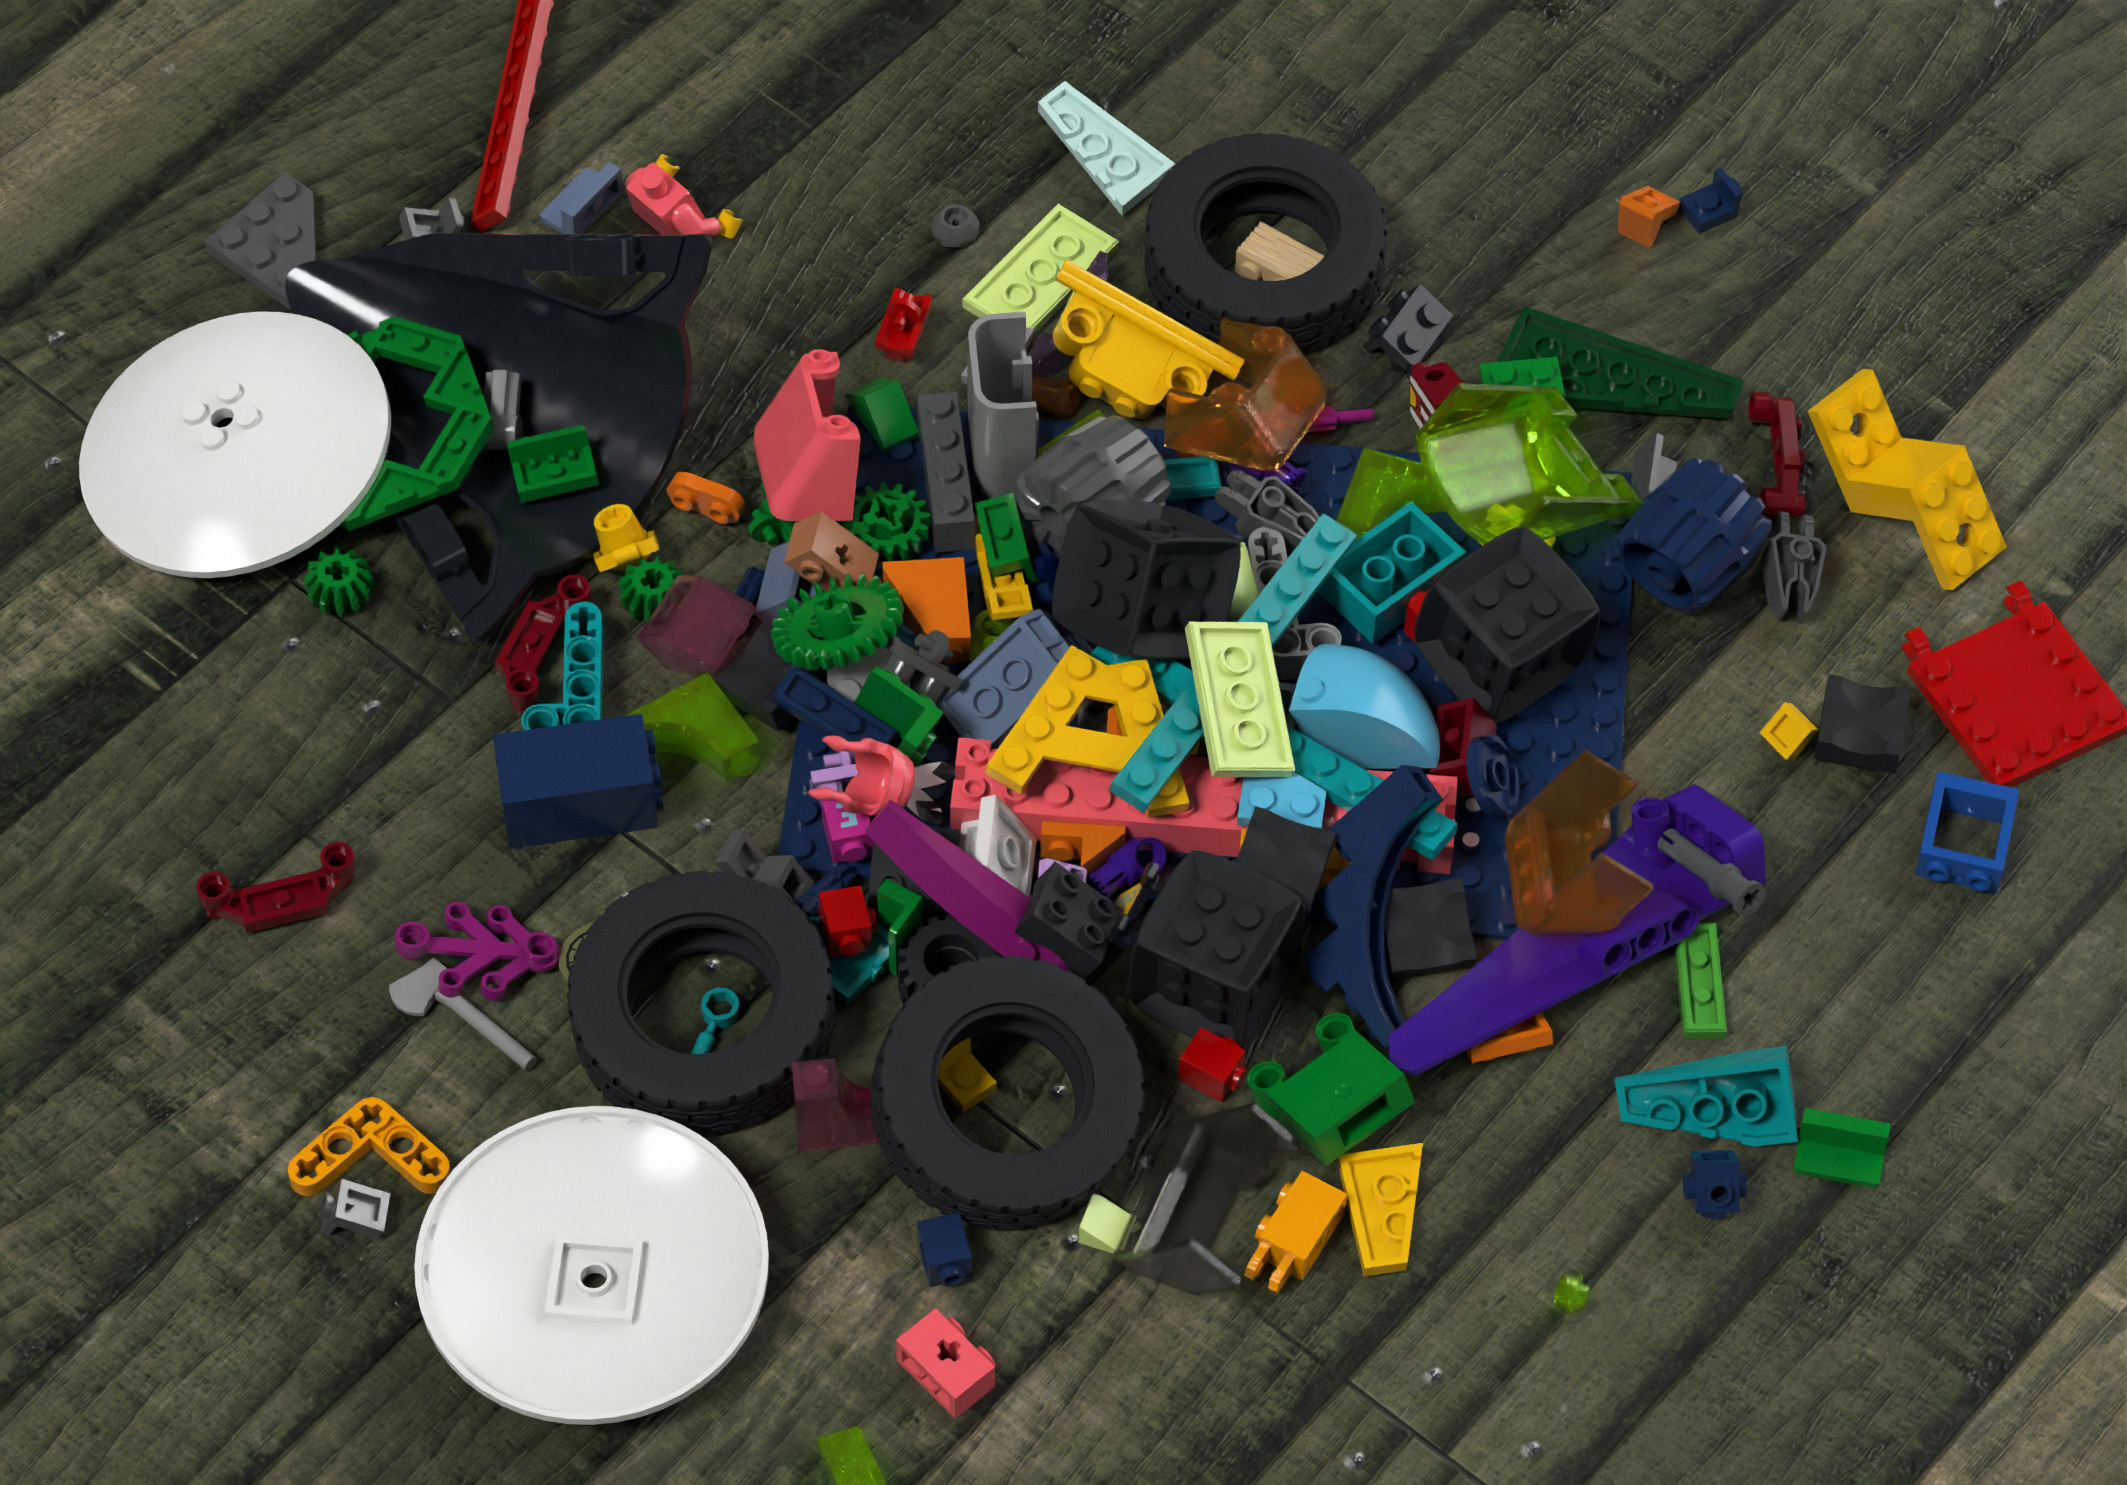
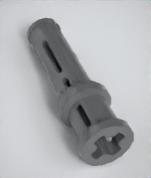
M1674 828L1668 829L1663 833L1674 842L1673 845L1660 837L1658 841L1659 851L1668 855L1707 883L1710 894L1719 900L1725 899L1733 905V910L1738 915L1743 917L1750 916L1760 908L1765 898L1764 886L1758 881L1747 880L1741 875V870L1736 865L1731 863L1721 864Z

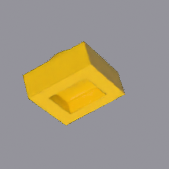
M1784 702L1759 733L1786 760L1794 761L1819 730L1792 703Z

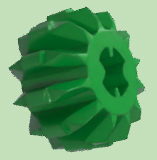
M336 547L333 555L330 556L320 551L319 561H309L308 574L304 578V587L308 592V599L312 606H320V610L324 615L332 610H336L337 614L342 617L344 610L350 609L357 613L359 603H369L370 591L373 590L374 586L373 575L370 573L369 564L366 559H358L353 549L343 555L338 547Z
M658 555L653 562H647L641 557L639 567L627 565L626 576L620 577L619 581L620 602L624 610H629L633 620L644 616L649 626L654 618H659L666 624L668 614L679 616L681 605L685 604L688 598V592L685 587L686 577L683 571H677V566L673 560L662 564V560Z

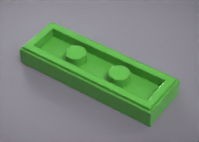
M1698 923L1690 936L1674 944L1683 1040L1725 1039L1727 1027L1716 923Z

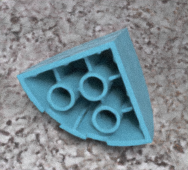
M1322 644L1311 651L1301 669L1289 709L1303 735L1362 769H1398L1401 765L1437 768L1440 756L1438 725L1425 697L1416 684L1400 668L1379 655L1357 647Z

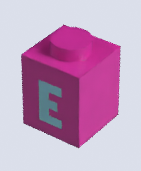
M822 801V822L833 863L841 861L855 862L866 856H871L873 853V840L865 833V829L870 823L869 815L849 813L843 808V805L836 801Z

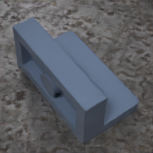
M608 162L598 173L585 168L540 213L541 221L562 234H583L623 194L621 168L611 162Z

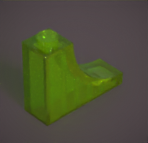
M1363 448L1336 521L1357 534L1355 539L1357 540L1411 501L1425 514L1433 512H1458L1472 515L1477 501L1479 479Z
M708 672L625 715L642 714L645 730L653 729L656 751L673 752L694 758L712 768L725 782L737 776H745L761 764L760 741Z

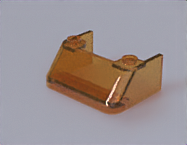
M1223 317L1221 320L1220 346L1245 359L1236 379L1254 384L1250 389H1247L1237 383H1225L1214 389L1208 397L1170 388L1167 392L1164 446L1258 470L1269 471L1278 469L1285 464L1325 407L1326 386L1293 338L1282 328L1232 321L1227 317Z
M1588 750L1581 753L1512 819L1506 830L1505 843L1516 925L1532 936L1605 933L1617 927L1622 918L1654 890L1651 882L1602 852L1591 861L1590 854L1596 848L1603 846L1610 837L1611 821L1609 811L1637 786L1636 780Z

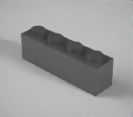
M957 392L917 395V423L934 552L975 549V520Z

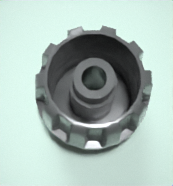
M1114 415L1108 418L1103 416L1097 417L1058 440L1019 475L1015 490L1017 495L1021 497L1017 503L1020 516L1023 520L1031 521L1033 524L1031 535L1038 544L1048 543L1054 548V557L1059 560L1067 527L1079 504L1094 500H1137L1154 502L1165 506V499L1171 493V482L1168 480L1166 464L1161 454L1149 440V437L1140 428L1137 429L1128 423L1125 418Z

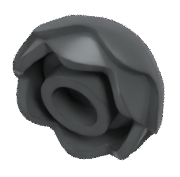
M952 204L941 208L932 220L931 230L933 237L938 239L942 246L965 248L970 242L976 240L980 223L971 209L964 205Z

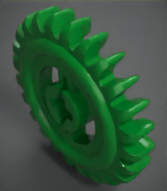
M847 573L844 580L845 585L839 588L834 577L831 576L829 591H824L819 583L815 581L816 596L810 597L806 591L800 589L802 605H799L796 600L788 598L789 610L785 608L778 609L779 618L773 619V629L771 630L776 653L782 656L785 662L792 663L795 667L804 668L807 666L808 670L813 671L821 666L825 671L832 670L834 665L843 668L847 667L850 661L854 663L861 662L862 656L870 657L876 653L875 648L885 647L889 643L888 639L893 638L898 632L897 628L903 621L902 615L904 612L899 593L896 589H892L888 581L881 583L878 576H874L869 582L864 573L859 576L857 586L854 585L852 577ZM854 612H859L864 615H854ZM814 637H823L824 640H818Z

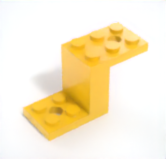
M1860 370L1808 410V414L1850 511L1853 513L1913 521L1942 589L1954 590L2007 548L1965 446L1902 438L1873 370ZM1857 415L1859 419V426L1857 431L1853 434L1851 431V425L1853 423V417ZM1962 525L1964 528V537L1963 540L1958 544L1956 538L1959 533V527Z

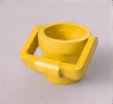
M624 504L611 505L602 509L596 515L594 527L600 545V552L593 553L599 572L608 569L624 571L627 569V565L638 566L641 557L646 560L652 552L659 549V542L654 530L647 533L629 506Z

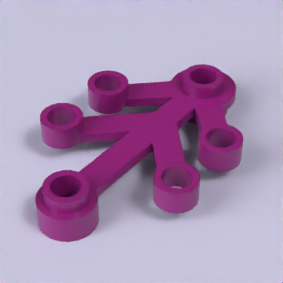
M452 902L446 906L445 925L452 930H463L471 939L429 936L427 928L418 922L403 923L397 928L395 933V949L406 960H417L425 953L470 957L456 967L445 969L439 974L438 990L443 996L449 998L459 996L463 992L464 982L497 960H513L500 971L488 972L481 979L482 996L490 1001L500 1000L506 994L507 985L530 970L546 972L553 969L558 964L560 957V947L550 934L545 932L530 933L512 917V911L504 905H495L488 910L487 928L470 913V908L465 903ZM453 914H460V915H462L463 917H461V918H454V917H452L451 915H453ZM501 917L504 918L505 921L499 922L494 920V918ZM491 932L496 934L506 933L515 943L501 942ZM446 981H455L457 984H455V985H448V984H446L445 982H446ZM496 984L500 987L493 989L488 987V985Z

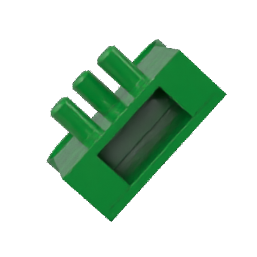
M1344 1013L1329 1014L1317 1023L1315 1034L1323 1054L1287 1079L1283 1067L1273 1061L1261 1062L1255 1065L1247 1075V1083L1261 1115L1267 1118H1275L1325 1166L1332 1163L1415 1103L1405 1074L1355 1030L1350 1017Z

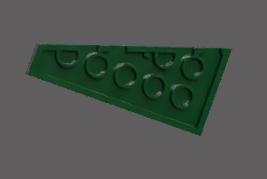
M1523 306L1497 362L1558 357L1565 392L1563 407L1731 419L1745 385V380Z

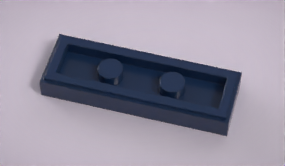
M792 665L770 701L824 736H840L851 742L872 738L876 741L890 744L897 733V730L794 665Z

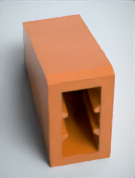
M964 557L883 562V582L888 581L892 589L894 588L898 591L904 607L903 622L914 631L916 637L919 634L926 636L931 631L939 630L948 636V649L953 652L950 661L941 660L940 662L953 664L959 661L971 660V632Z

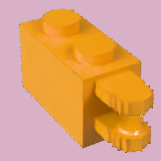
M1304 1171L1300 1172L1293 1184L1287 1182L1277 1198L1276 1205H1278V1208L1273 1216L1265 1215L1256 1230L1255 1238L1259 1239L1258 1248L1248 1262L1244 1275L1254 1281L1268 1262L1277 1267L1269 1279L1268 1288L1278 1293L1290 1275L1303 1281L1345 1216L1347 1193Z

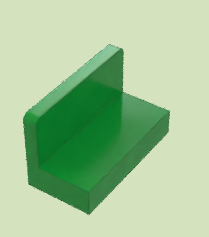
M1014 493L974 503L992 576L1024 568L1029 584L1037 582L1023 520L1020 516Z
M885 879L877 890L878 924L889 931V973L898 977L899 949H903L902 941L906 935L913 936V928L919 923L923 925V902L921 896Z
M1805 1108L1799 1129L1793 1171L1800 1175L1878 1188L1891 1124Z

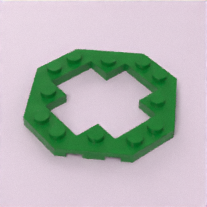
M395 316L378 322L379 328L358 335L357 331L347 334L360 345L373 363L381 356L438 373L423 398L427 407L450 413L452 416L419 469L384 459L378 476L368 493L354 511L337 527L349 531L454 491L461 484L495 428L461 336Z

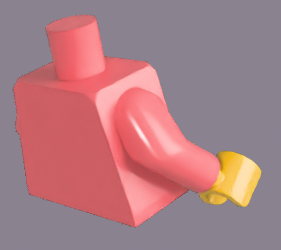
M661 154L655 163L652 162L645 168L636 169L626 178V192L633 211L661 235L706 234L714 237L721 234L731 239L734 238L743 221L741 218L733 217L734 213L727 209H722L718 219L714 217L705 218L691 194L673 178L680 167L672 166L666 162L669 159L667 155Z

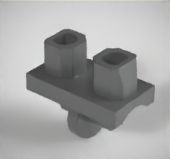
M934 630L926 636L919 634L915 639V645L920 647L919 651L894 637L889 638V643L885 647L893 654L884 670L895 673L906 686L915 671H921L922 673L912 689L917 694L929 697L934 703L947 686L955 691L958 690L963 680L950 673L949 668L939 663L941 660L948 662L953 656V652L948 649L949 638L945 633Z

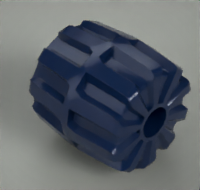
M1693 458L1684 462L1657 486L1631 517L1618 537L1619 558L1634 580L1659 602L1670 608L1681 610L1684 613H1696L1700 609L1707 607L1743 573L1766 541V537L1772 528V521L1761 514L1766 507L1761 498L1752 497L1746 491L1747 482L1737 474L1728 476L1725 474L1724 466L1713 460L1703 461Z

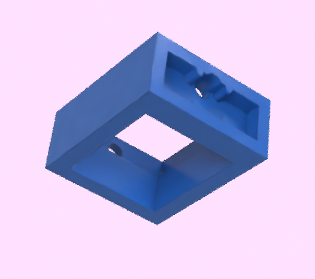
M1937 771L1914 875L1926 877L1934 882H1949L1967 886L1974 891L1997 893L2004 870L2019 789ZM1940 810L2001 823L1994 859L1934 847L1933 842Z

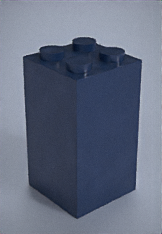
M642 714L493 735L509 849L658 828L656 811L664 810L659 764L656 762L653 729L645 730Z

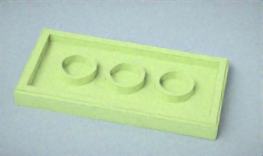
M1057 204L962 299V307L979 318L989 314L1025 312L1026 327L1034 329L1036 334L1068 302L1073 292L1070 288L1055 281L1065 260L1067 259L1094 275L1119 250V241L1060 204Z
M1189 622L1185 627V633L1212 777H1291L1295 772V766L1267 622Z

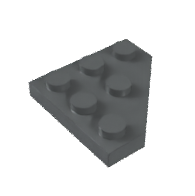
M284 172L204 242L206 252L291 310L285 289L287 274L293 268L303 263L316 260L315 202L313 191Z

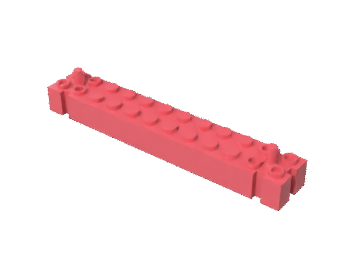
M958 738L955 779L953 780L950 806L951 829H959L961 832L962 823L979 819L981 798L997 795L1037 837L1036 841H1041L1042 821L1126 826L1125 844L1134 837H1154L1162 842L1166 852L1189 853L1195 850L1217 856L1238 857L1241 829H1248V826L1237 825L1243 777H1212L1208 757L1188 756L1179 768L1190 802L1188 810L1147 818L1146 813L1139 811L1109 791L1112 781L1119 774L1117 772L1045 759L1022 793L1019 794L984 774L986 765L997 751V749H992V740ZM1366 770L1383 781L1393 773ZM1426 775L1443 798V801L1435 810L1455 821L1457 777ZM1326 799L1322 829L1330 831L1329 828L1348 811ZM1454 836L1433 861L1407 846L1397 870H1400L1402 861L1417 863V872L1450 874ZM1147 844L1139 848L1141 850H1152Z

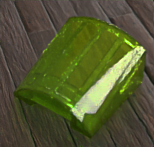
M1458 384L1415 435L1425 474L1439 502L1458 526L1483 545L1502 533L1520 526L1530 529L1540 538L1546 540L1636 511L1643 503L1622 474H1603L1570 430L1569 425L1578 415L1556 387Z

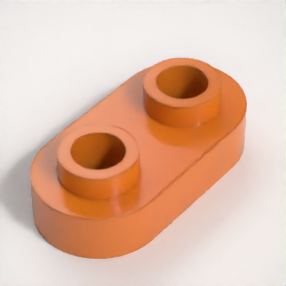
M688 472L676 473L667 487V493L674 506L683 511L691 510L705 515L719 524L736 523L746 508L745 500L734 489Z

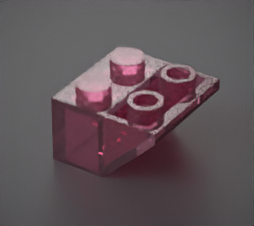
M678 575L636 640L666 669L715 673L727 660L728 652L737 638L747 630L749 620L757 608L751 602L703 576Z

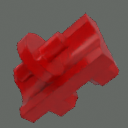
M895 288L875 340V349L885 351L887 359L903 363L908 362L916 350L933 304V296H916L902 289Z

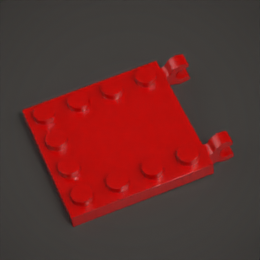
M2021 580L2007 586L2006 590L2010 595L2003 598L2004 605L2014 616L1936 652H1932L1929 640L1920 627L1906 632L1905 637L1909 642L1901 646L1905 655L1912 661V663H1909L1907 674L1988 783L2011 788L2127 734L2126 708L2044 601L2034 606L2031 594Z

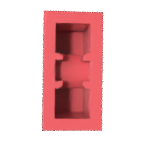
M936 1308L896 1339V1360L955 1419L995 1387L996 1365L991 1355L981 1346L975 1348L966 1339V1334L961 1325L952 1317L946 1319Z

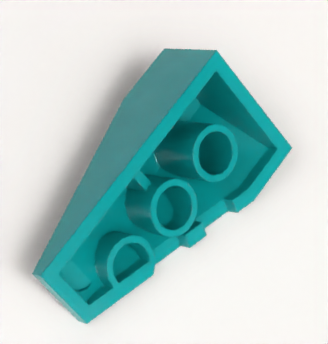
M1787 1046L1741 1051L1615 1078L1620 1119L1623 1122L1670 1131L1673 1129L1698 1133L1701 1134V1137L1711 1139L1719 1137L1740 1141L1743 1145L1753 1147L1798 1142L1794 1091Z

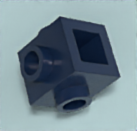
M1734 1150L1690 1151V1173L1683 1174V1196L1685 1200L1690 1199L1695 1212L1701 1213L1705 1218L1720 1219L1727 1217L1728 1213L1740 1212V1198H1746L1747 1196L1746 1173L1740 1172V1161Z

